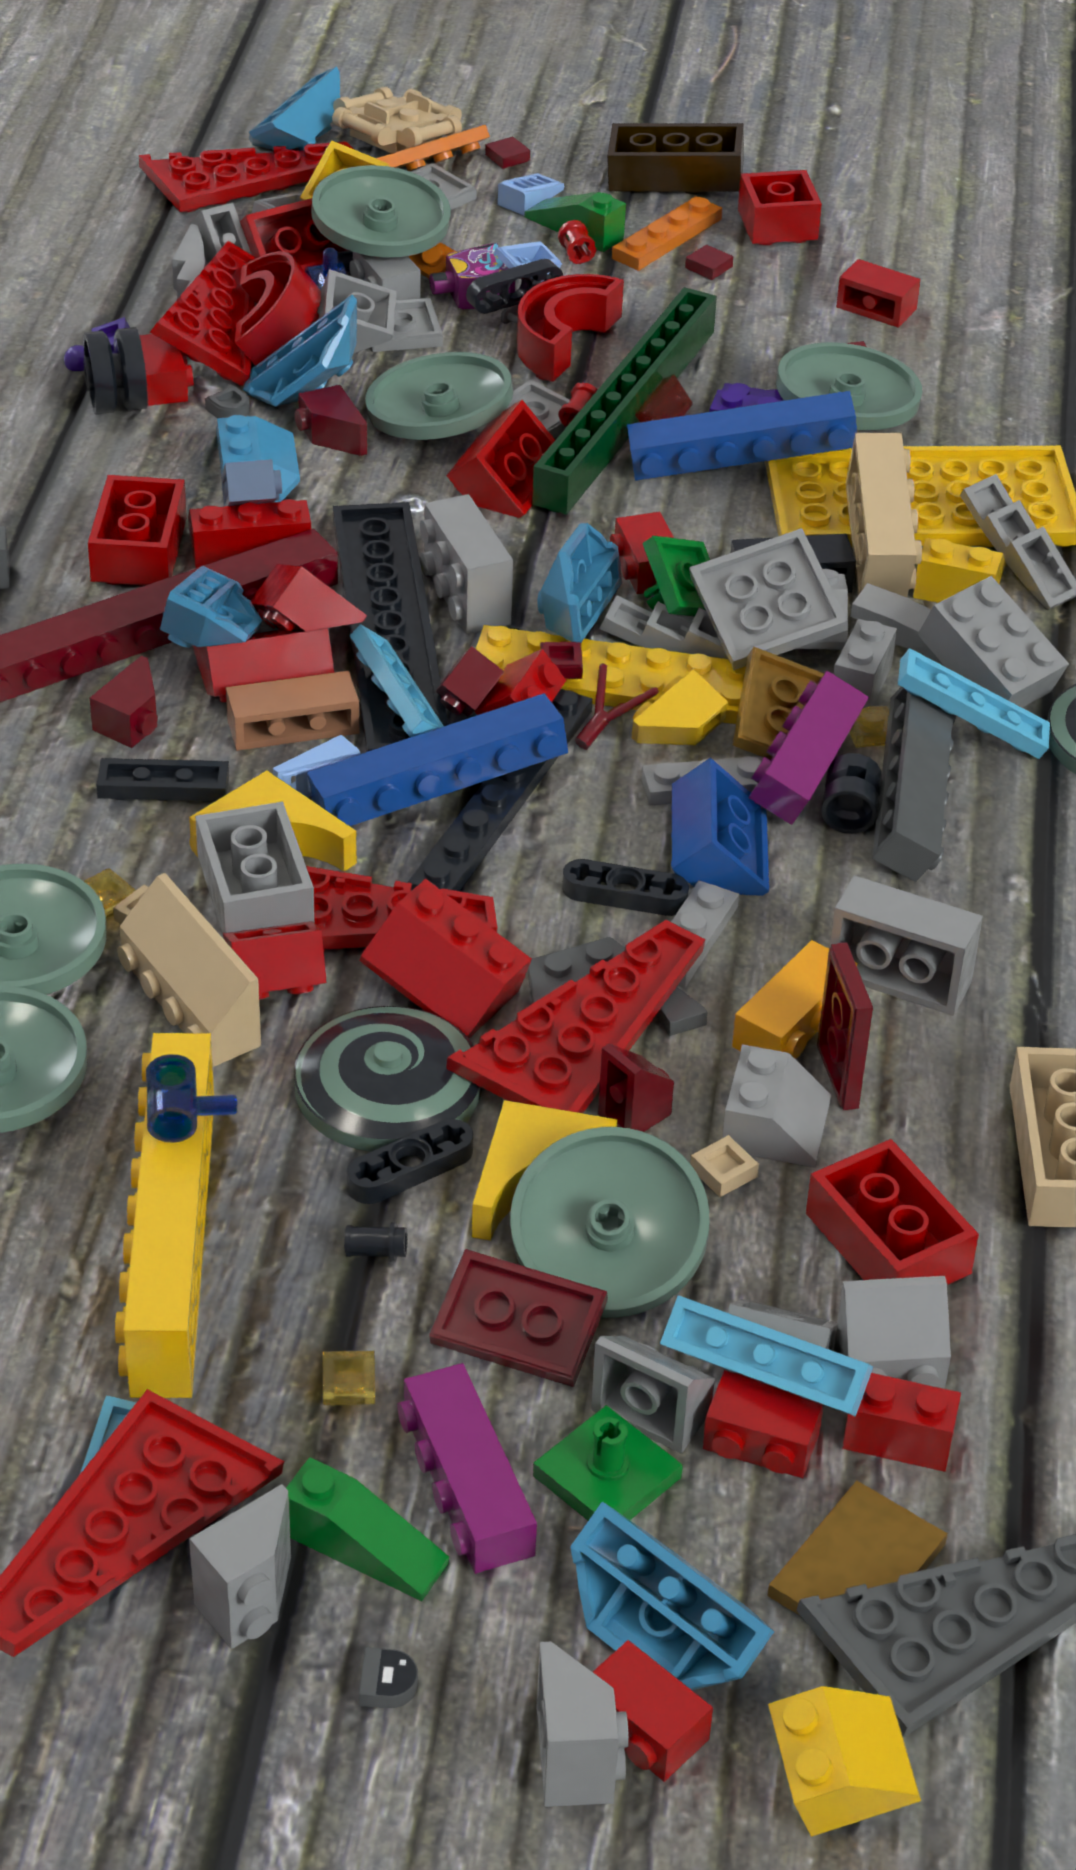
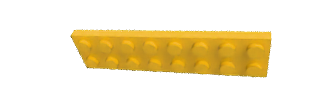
M483 625L476 650L504 670L507 664L539 651L540 642L571 641L560 635L548 634L542 631L531 632L510 629L505 626ZM584 638L581 643L582 679H566L561 688L593 698L592 704H595L599 665L604 663L607 665L604 706L615 707L620 703H626L649 689L656 687L659 693L646 701H650L653 704L663 695L664 688L676 676L683 678L694 669L728 701L726 718L723 723L736 724L746 666L733 670L729 659ZM644 703L633 708L632 710H638Z

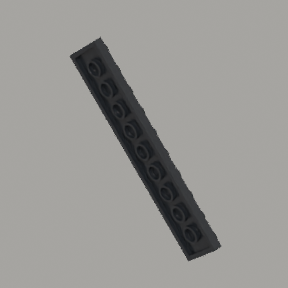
M410 503L333 506V524L344 599L367 615L363 622L348 625L349 635L361 624L388 640L443 726H447L446 708L440 702L442 697L435 692L441 684ZM350 637L366 752L411 738L402 727L405 723L402 717L397 715L388 706V695L372 681L371 677L374 675L372 670L358 659L356 653L359 650Z

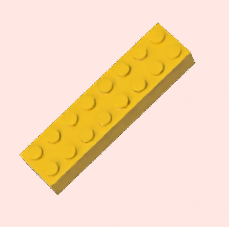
M153 1033L151 1053L142 1054V1081L148 1082V1087H139L138 1114L139 1116H145L144 1121L135 1123V1152H141V1156L132 1158L131 1188L138 1189L134 1195H128L127 1224L128 1226H134V1229H131V1233H124L123 1261L124 1264H130V1267H127V1272H120L119 1300L120 1303H126V1306L123 1307V1311L116 1312L115 1341L116 1343H125V1345L119 1346L118 1372L119 1377H128L130 1398H140L147 1389L163 1398H192L215 1106L211 1033Z

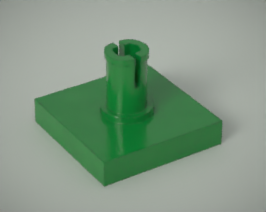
M654 535L643 542V547L657 582L644 591L645 598H650L646 601L648 606L654 610L657 602H660L666 606L668 614L695 616L699 608L705 610L691 580L689 567L710 560L704 542Z
M605 1405L533 1463V1477L587 1521H589L601 1502L606 1503L631 1520L682 1478L683 1464L609 1406Z

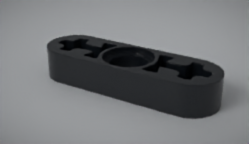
M540 259L475 279L469 285L466 293L467 301L483 314L519 304L523 295L532 287L542 283V280L546 281L563 276V272L551 260ZM521 279L522 282L519 289L514 293H509L510 285L515 280Z
M588 859L570 861L563 868V893L575 901L674 916L688 897V882L683 877L673 873ZM618 884H630L636 887V889L622 891L615 888V886Z
M446 1119L354 1159L347 1168V1190L350 1197L363 1204L378 1203L467 1163L473 1155V1130L467 1123L461 1120ZM405 1156H417L423 1162L414 1167H407L400 1164L398 1160Z

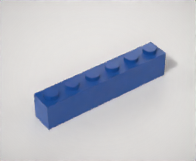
M850 391L627 424L635 481L849 449L853 447L855 433H857L856 414Z
M545 693L308 771L307 775L314 803L347 825L352 826L567 754L568 746L564 718Z

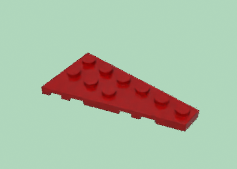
M337 142L354 149L348 142ZM330 143L307 144L302 151L286 149V146H273V152L256 153L255 148L208 150L201 152L200 157L192 158L182 156L181 152L169 153V159L151 160V155L145 154L139 155V167L179 212H193L200 207L226 204L229 200L241 197H255L262 192L274 189L284 190L291 185L309 182Z
M227 241L163 317L160 318L150 333L181 350L191 360L201 362L215 370L223 379L232 380L243 386L250 377L251 360L235 343L236 323L254 308L255 301L240 286L241 268L256 257Z
M306 866L314 887L315 924L322 930L323 949L367 947L398 902L412 891V883L395 881L394 887L373 884L372 877ZM440 889L497 932L498 927L493 897Z
M664 920L626 944L625 951L608 962L602 959L591 966L589 974L576 982L572 979L518 1012L516 1020L498 1031L493 1028L480 1036L479 1043L467 1051L463 1052L460 1049L447 1057L446 1069L507 1101L583 1114L600 1089L602 1047L612 1044L628 1051L632 1048L701 955L706 939L668 920Z
M147 1389L0 1575V1650L15 1657L282 1475L285 1461Z

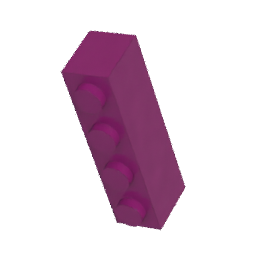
M829 671L825 672L818 684L810 680L797 702L804 706L801 709L795 705L782 725L783 728L788 730L787 734L779 731L767 750V753L773 756L770 761L764 757L753 773L751 779L757 782L749 798L792 825L811 799L869 697Z
M460 1363L404 1379V1401L397 1404L400 1423L405 1433L413 1432L417 1441L415 1442V1454L421 1471L423 1473L430 1471L434 1480L432 1491L439 1512L441 1514L448 1512L452 1521V1524H450L451 1538L459 1556L467 1555L474 1574L536 1556L537 1522L464 1364Z

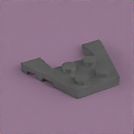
M606 937L532 958L528 968L532 1004L572 979L576 982L589 974L591 966L602 959L608 962L625 951V947L613 938ZM676 987L658 1011L656 1017L668 1035L671 1036L707 1025L708 1012L705 1007Z

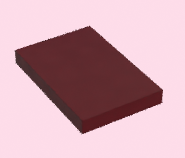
M847 942L831 944V948H829L817 1048L840 1108L842 1107L843 1111L859 1109L873 1013V1005Z
M465 1249L429 1334L430 1343L574 1387L607 1303V1291Z

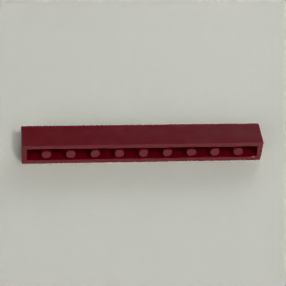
M314 528L204 565L217 573L239 582L244 590L242 595L250 601L276 564L302 566L327 586L331 587L338 584V552ZM199 568L0 635V702L172 643L168 638L169 634L160 630L167 598L171 590Z

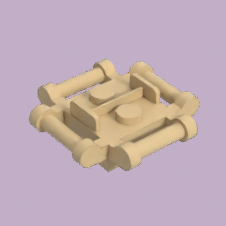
M381 87L375 89L374 93L351 99L348 97L338 98L333 104L334 113L332 121L334 125L342 129L350 128V136L389 153H395L442 138L443 135L450 136L462 130L460 121L462 112L459 108L453 105L444 106L424 97L421 92L414 89L407 90L403 97L397 98L393 96L390 88Z

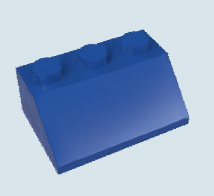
M711 757L672 783V869L675 874L683 877L693 887L700 880L739 893V895L763 896L769 892L767 809L749 798L751 792Z

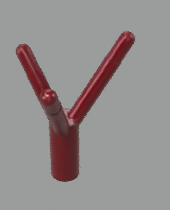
M604 663L600 664L595 713L575 738L576 744L580 748L587 750L610 721L656 696L659 693L658 688L653 687L606 712L604 711L607 665Z

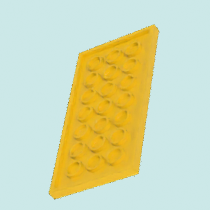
M1061 445L903 446L904 449L910 450L911 457L910 470L907 473V479H913L914 499L910 503L911 509H917L918 529L917 533H914L915 540H921L922 546L925 539L930 538L935 540L945 539L965 546L994 547L976 522L960 494L963 489L997 474L1013 503L1018 500L1021 501L1036 528L1044 526L1054 545L1061 547L1076 545V493ZM852 448L765 461L779 536L801 528L806 536L846 533L852 547L846 493V478Z

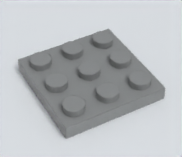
M802 528L689 567L691 580L733 670L746 666L748 654L753 647L778 655L848 630V620Z

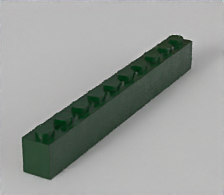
M686 287L679 292L534 465L533 505L546 508L551 512L569 513L628 440L627 424L640 423L645 419L713 335L716 295Z

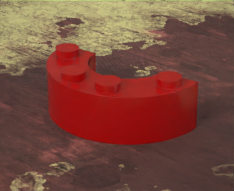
M286 252L268 253L242 266L240 286L257 305L236 323L235 343L255 365H258L318 320L319 313L317 311L321 302V291L297 261Z
M575 274L546 280L528 290L518 305L517 353L522 363L534 372L538 379L554 382L571 366L573 331L593 330L605 333L622 317L624 280L597 274Z

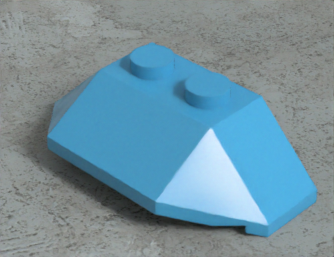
M337 66L313 76L305 85L250 130L249 140L251 144L272 150L273 146H286V149L289 150L298 147L299 151H302L307 144H315L317 142L315 137L322 136L332 129L330 123L333 122V104L336 99L340 98V72Z
M350 295L250 370V377L246 381L243 390L248 395L276 407L299 401L298 393L321 389L326 385L328 379L335 374L340 377L346 373L353 364L351 358L357 344V299Z
M233 415L228 418H217L216 435L221 475L225 463L272 459L273 470H280L282 494H279V500L275 501L281 502L300 482L293 433L256 416Z
M580 523L560 549L537 598L538 610L540 614H544L546 629L571 642L582 643L622 584L618 546L613 542H607L604 536L588 523Z
M201 566L170 591L160 630L168 633L169 640L187 648H191L192 645L203 647L246 642L260 628L263 620L251 601L242 595L244 590L239 582L205 566Z
M601 1502L570 1546L573 1563L576 1564L578 1588L586 1628L615 1651L627 1640L631 1641L691 1690L742 1679L775 1632L747 1606L665 1544L604 1502Z

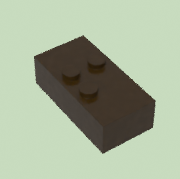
M612 123L607 154L609 191L685 192L687 194H697L699 192H739L740 175L743 174L744 123Z

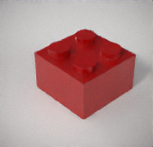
M807 170L743 173L740 175L738 212L752 244L771 245L775 242L804 243L807 240H818L822 203Z

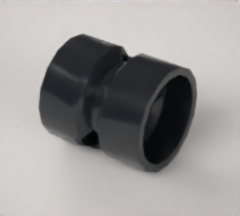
M848 753L834 759L827 769L822 801V817L826 824L836 831L849 834L860 833L870 828L877 818L882 771L878 764L870 757L862 754Z

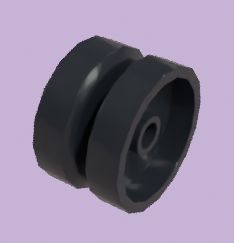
M136 327L117 329L114 335V353H112L109 338L103 331L84 332V374L94 414L114 413L117 407L118 388L122 404L128 411L147 409L146 370L138 329Z

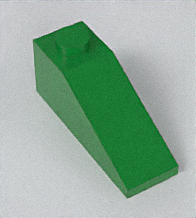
M601 192L545 199L526 210L524 217L556 232H559L561 226L568 221H581L588 230V236L593 238L596 250L605 252L624 240L626 203L613 198L610 194Z
M309 1457L286 1487L289 1496L291 1539L421 1602L449 1564V1555L357 1479Z

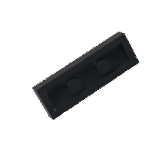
M101 758L96 784L97 799L217 801L227 795L229 761Z

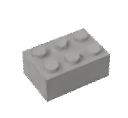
M467 494L425 503L424 520L420 521V532L424 541V552L420 553V565L424 575H429L434 582L438 597L444 598L448 604L452 619L454 621L458 620L466 634L482 631L483 625H511L513 559L470 495Z
M992 576L935 604L917 634L946 668L1021 708L1050 693L1069 665L1065 658Z
M283 801L195 816L198 859L222 933L309 921L315 923L314 887Z
M854 875L835 907L830 948L831 944L847 942L854 961L858 963L857 968L865 987L954 1016L972 983L983 916Z

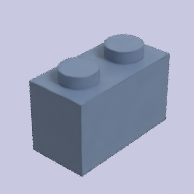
M272 459L225 463L221 475L224 506L242 505L249 502L257 504L274 503L279 500V494H282L280 470H273Z

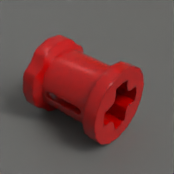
M571 220L564 223L559 229L558 240L566 248L571 262L583 264L584 262H589L595 256L597 251L593 238L588 236V230L584 223L578 220Z
M577 383L571 390L572 398L569 403L564 404L558 411L560 422L567 427L598 389L589 383Z

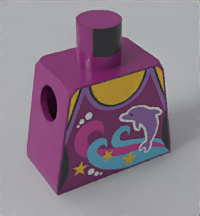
M498 243L449 253L446 256V272L431 273L429 276L432 294L450 293L458 308L475 309L467 301L466 293L469 285L479 277L509 269L494 254L496 247H499ZM515 281L510 285L509 293L515 292Z

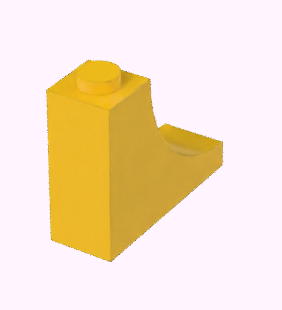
M267 770L189 817V843L191 850L198 857L195 816L283 801L302 856L327 862L342 871H346L357 864L356 830Z
M504 1100L472 1205V1238L491 1241L499 1223L511 1211L513 1196L522 1175L542 1151L556 1141L579 1131L599 1127H617V1119Z

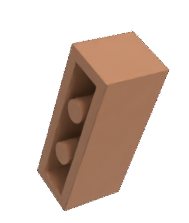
M349 671L226 687L227 720L236 751L332 738L339 735L359 734V700Z

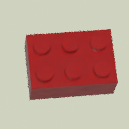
M107 475L88 539L91 582L146 586L172 577L187 520L184 479Z
M892 1139L811 1173L806 1215L863 1280L945 1276L947 1285L972 1274L979 1233Z

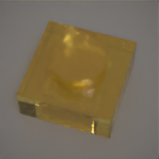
M868 706L861 710L849 731L855 748L885 745L889 716L887 706Z
M110 868L84 881L99 896L105 910L106 920L114 916V906L136 891Z
M375 1351L323 1352V1405L375 1404Z

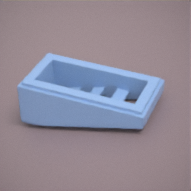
M539 173L505 180L498 184V205L524 216L526 210L563 191L564 183Z
M541 241L496 247L494 254L509 269L540 259H549L559 268L562 265L561 261Z
M339 735L274 767L273 775L304 796L311 797L308 771L361 753L345 737ZM295 776L296 781L291 783V777Z

